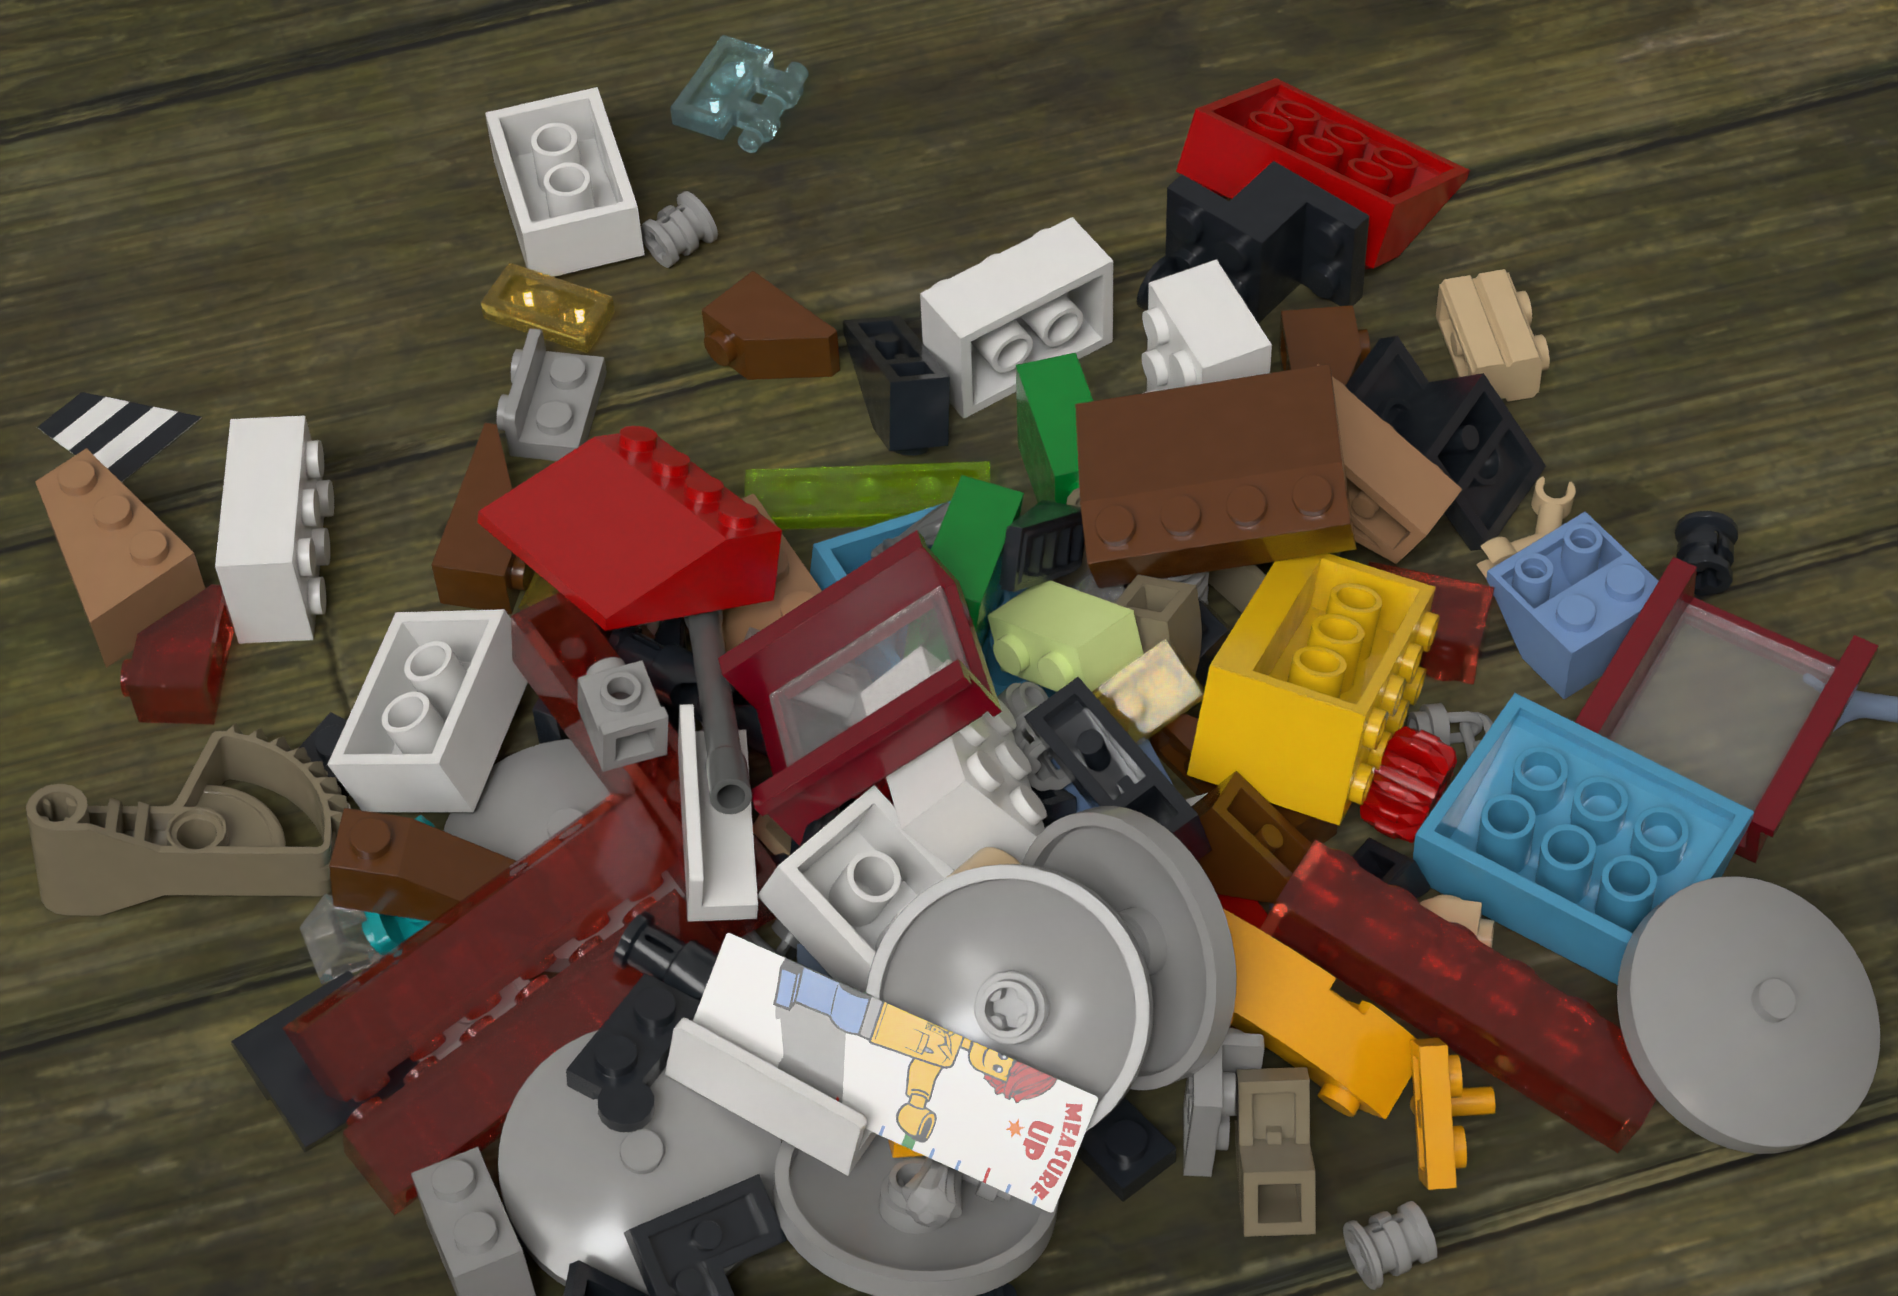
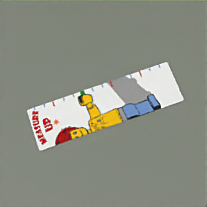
M731 933L725 936L693 1022L864 1115L867 1119L865 1129L1050 1213L1055 1210L1098 1102V1097Z

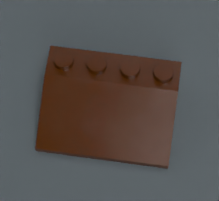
M1330 364L1075 404L1080 505L1087 564L1098 588L1131 584L1137 575L1164 579L1356 549Z

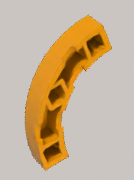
M1223 909L1232 937L1237 974L1235 1006L1230 1026L1232 1025L1244 1033L1263 1035L1266 1048L1295 1068L1307 1067L1309 1078L1322 1087L1318 1097L1338 1112L1354 1117L1359 1109L1387 1119L1412 1076L1410 1039L1416 1038L1372 1003L1362 1000L1360 1004L1345 1000L1330 989L1336 980L1334 976L1280 941Z

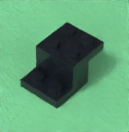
M1275 161L1269 164L1230 201L1183 174L1167 187L1165 256L1167 255L1175 259L1177 264L1176 271L1187 270L1217 259L1258 324L1300 284L1310 288L1317 296L1329 299L1339 306H1354L1363 297L1369 215Z
M1398 336L1379 339L1345 385L1353 395L1383 421L1389 423L1398 434L1428 460L1436 464L1451 480L1462 488V491L1445 511V515L1470 551L1482 550V544L1500 534L1546 467L1484 373L1429 382Z

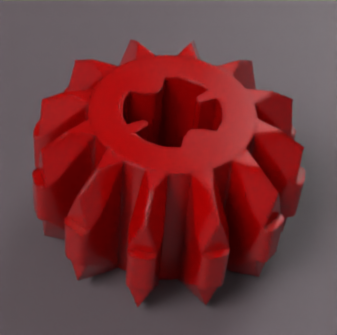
M1404 726L1397 730L1388 741L1382 757L1380 771L1375 769L1367 797L1363 805L1359 807L1361 819L1393 839L1399 838L1410 843L1415 842V834L1447 790L1454 775L1453 770L1457 764L1456 751L1453 747L1442 742L1440 737L1422 729L1417 731Z

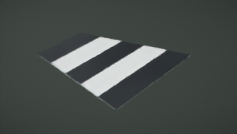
M81 392L37 428L74 455L87 448L112 474L123 482L202 417Z

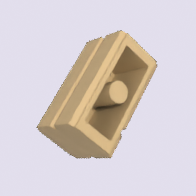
M1505 269L1479 273L1473 279L1471 275L1444 279L1439 284L1436 319L1458 377L1484 373L1500 398H1506L1507 402L1534 397L1539 393L1542 371L1549 369L1550 358L1545 337L1542 334L1534 336L1530 328L1532 308L1527 292H1516L1510 274Z

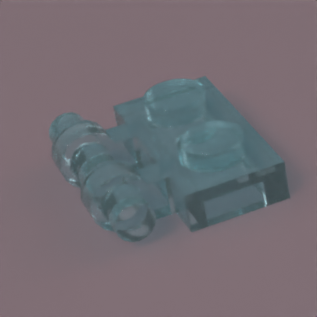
M722 35L671 106L672 124L720 140L725 138L733 125L743 128L744 130L737 140L738 145L746 152L755 153L763 142H769L779 130L781 124L779 118L785 109L793 108L803 95L802 85L808 77V70L798 62H791L784 72L774 69L773 50ZM756 92L767 95L761 105L750 102Z

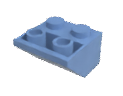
M1583 512L1489 569L1486 577L1522 659L1563 699H1566L1603 675L1659 582L1586 512Z

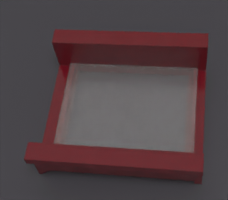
M918 530L912 532L718 658L722 676L757 710L773 774L771 778L751 790L754 808L762 817L768 814L799 846H801L806 826L814 820L820 819L982 717L984 713L989 712L995 717L1002 712L960 583L927 547L924 537Z
M1673 557L1582 708L1575 723L1753 810V819L1734 854L1756 864L1767 837H1774L1875 658L1879 645L1854 635L1839 661L1695 598L1697 567Z

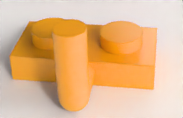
M1439 1038L1410 1039L1414 1094L1410 1100V1109L1415 1115L1419 1180L1428 1190L1457 1188L1456 1169L1466 1168L1467 1146L1463 1126H1453L1452 1117L1495 1114L1493 1086L1463 1088L1459 1055H1448V1045Z

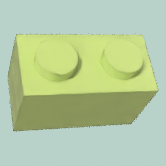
M1051 580L1029 587L987 615L994 640L993 652L1001 670L1055 692H1058L1072 680L1079 677L1096 698L1100 699L1146 667L1134 610Z

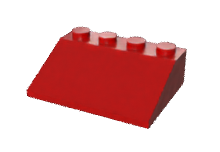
M1277 78L1196 108L1176 169L1177 173L1183 174L1215 194L1232 199L1269 164L1275 161L1369 215L1365 269H1374L1398 257L1466 182L1470 172L1469 169Z
M627 426L623 427L620 433L595 436L478 511V524L605 631L774 601L782 529L760 514L755 506L743 501L727 489L722 481L710 476L690 461L689 456L677 451L661 439L656 431L648 427Z

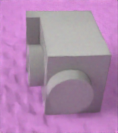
M605 658L594 663L588 669L585 676L578 677V710L602 772L667 754L668 715L665 707L660 706L643 661L625 665L621 658Z

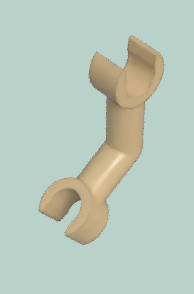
M1542 476L1537 480L1531 502L1534 512L1538 515L1535 534L1509 542L1506 537H1495L1482 544L1481 548L1489 559L1481 561L1476 565L1485 578L1489 569L1562 526V520L1571 512L1576 493L1572 482H1569L1564 497L1551 498L1543 490L1545 478Z

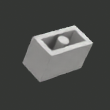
M478 1147L411 1173L428 1228L456 1296H536L523 1250Z

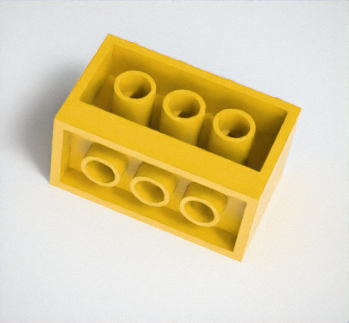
M1332 554L1274 562L1210 664L1187 775L1219 785L1237 771L1269 803L1340 826L1352 802L1363 805L1372 783L1375 769L1380 771L1382 757L1388 741L1397 730L1403 727L1409 704L1415 706L1426 676V668L1419 667L1422 652L1430 650L1440 620V615L1430 612L1436 587Z

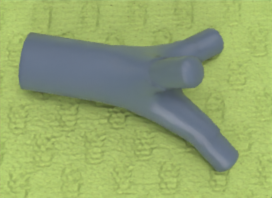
M1808 674L1803 676L1802 682L1821 694L1825 685ZM1856 690L1833 732L1845 723L1860 718L1898 723V697Z

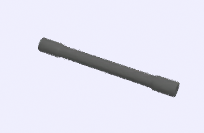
M718 610L685 616L684 620L690 632L707 751L705 769L710 802L713 808L720 813L736 814L748 807L752 799L747 761L741 752L731 684L722 676L718 660L720 656L726 653L721 625L723 611Z

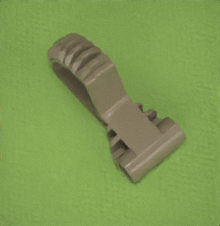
M234 723L227 731H215L211 734L177 800L169 806H150L140 801L138 806H123L122 801L111 797L108 806H88L87 798L83 792L72 785L66 784L48 785L37 790L29 798L26 805L41 901L48 910L56 914L101 916L164 895L325 896L332 891L329 865L344 808L350 809L346 796L341 795V788L337 784L336 777H328L322 761L311 762L305 747L290 750V746L287 744L284 736L268 742L262 728L255 730L250 735H243L237 723ZM229 779L259 785L285 797L310 818L320 833L323 844L319 847H286L285 834L275 814L257 798L243 791L222 786L223 783Z

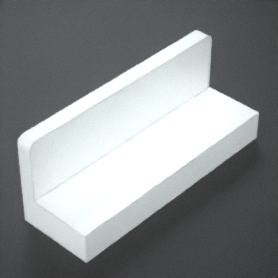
M693 704L679 705L678 757L688 921L757 919L758 898L751 802L745 810L736 814H723L713 808L710 802L705 769L707 751L704 731H695ZM738 730L741 752L746 758L749 773L746 730Z
M682 1018L675 1026L665 1071L666 1076L847 1176L850 1174L877 1135L865 1129L867 1119L864 1115L695 1022Z

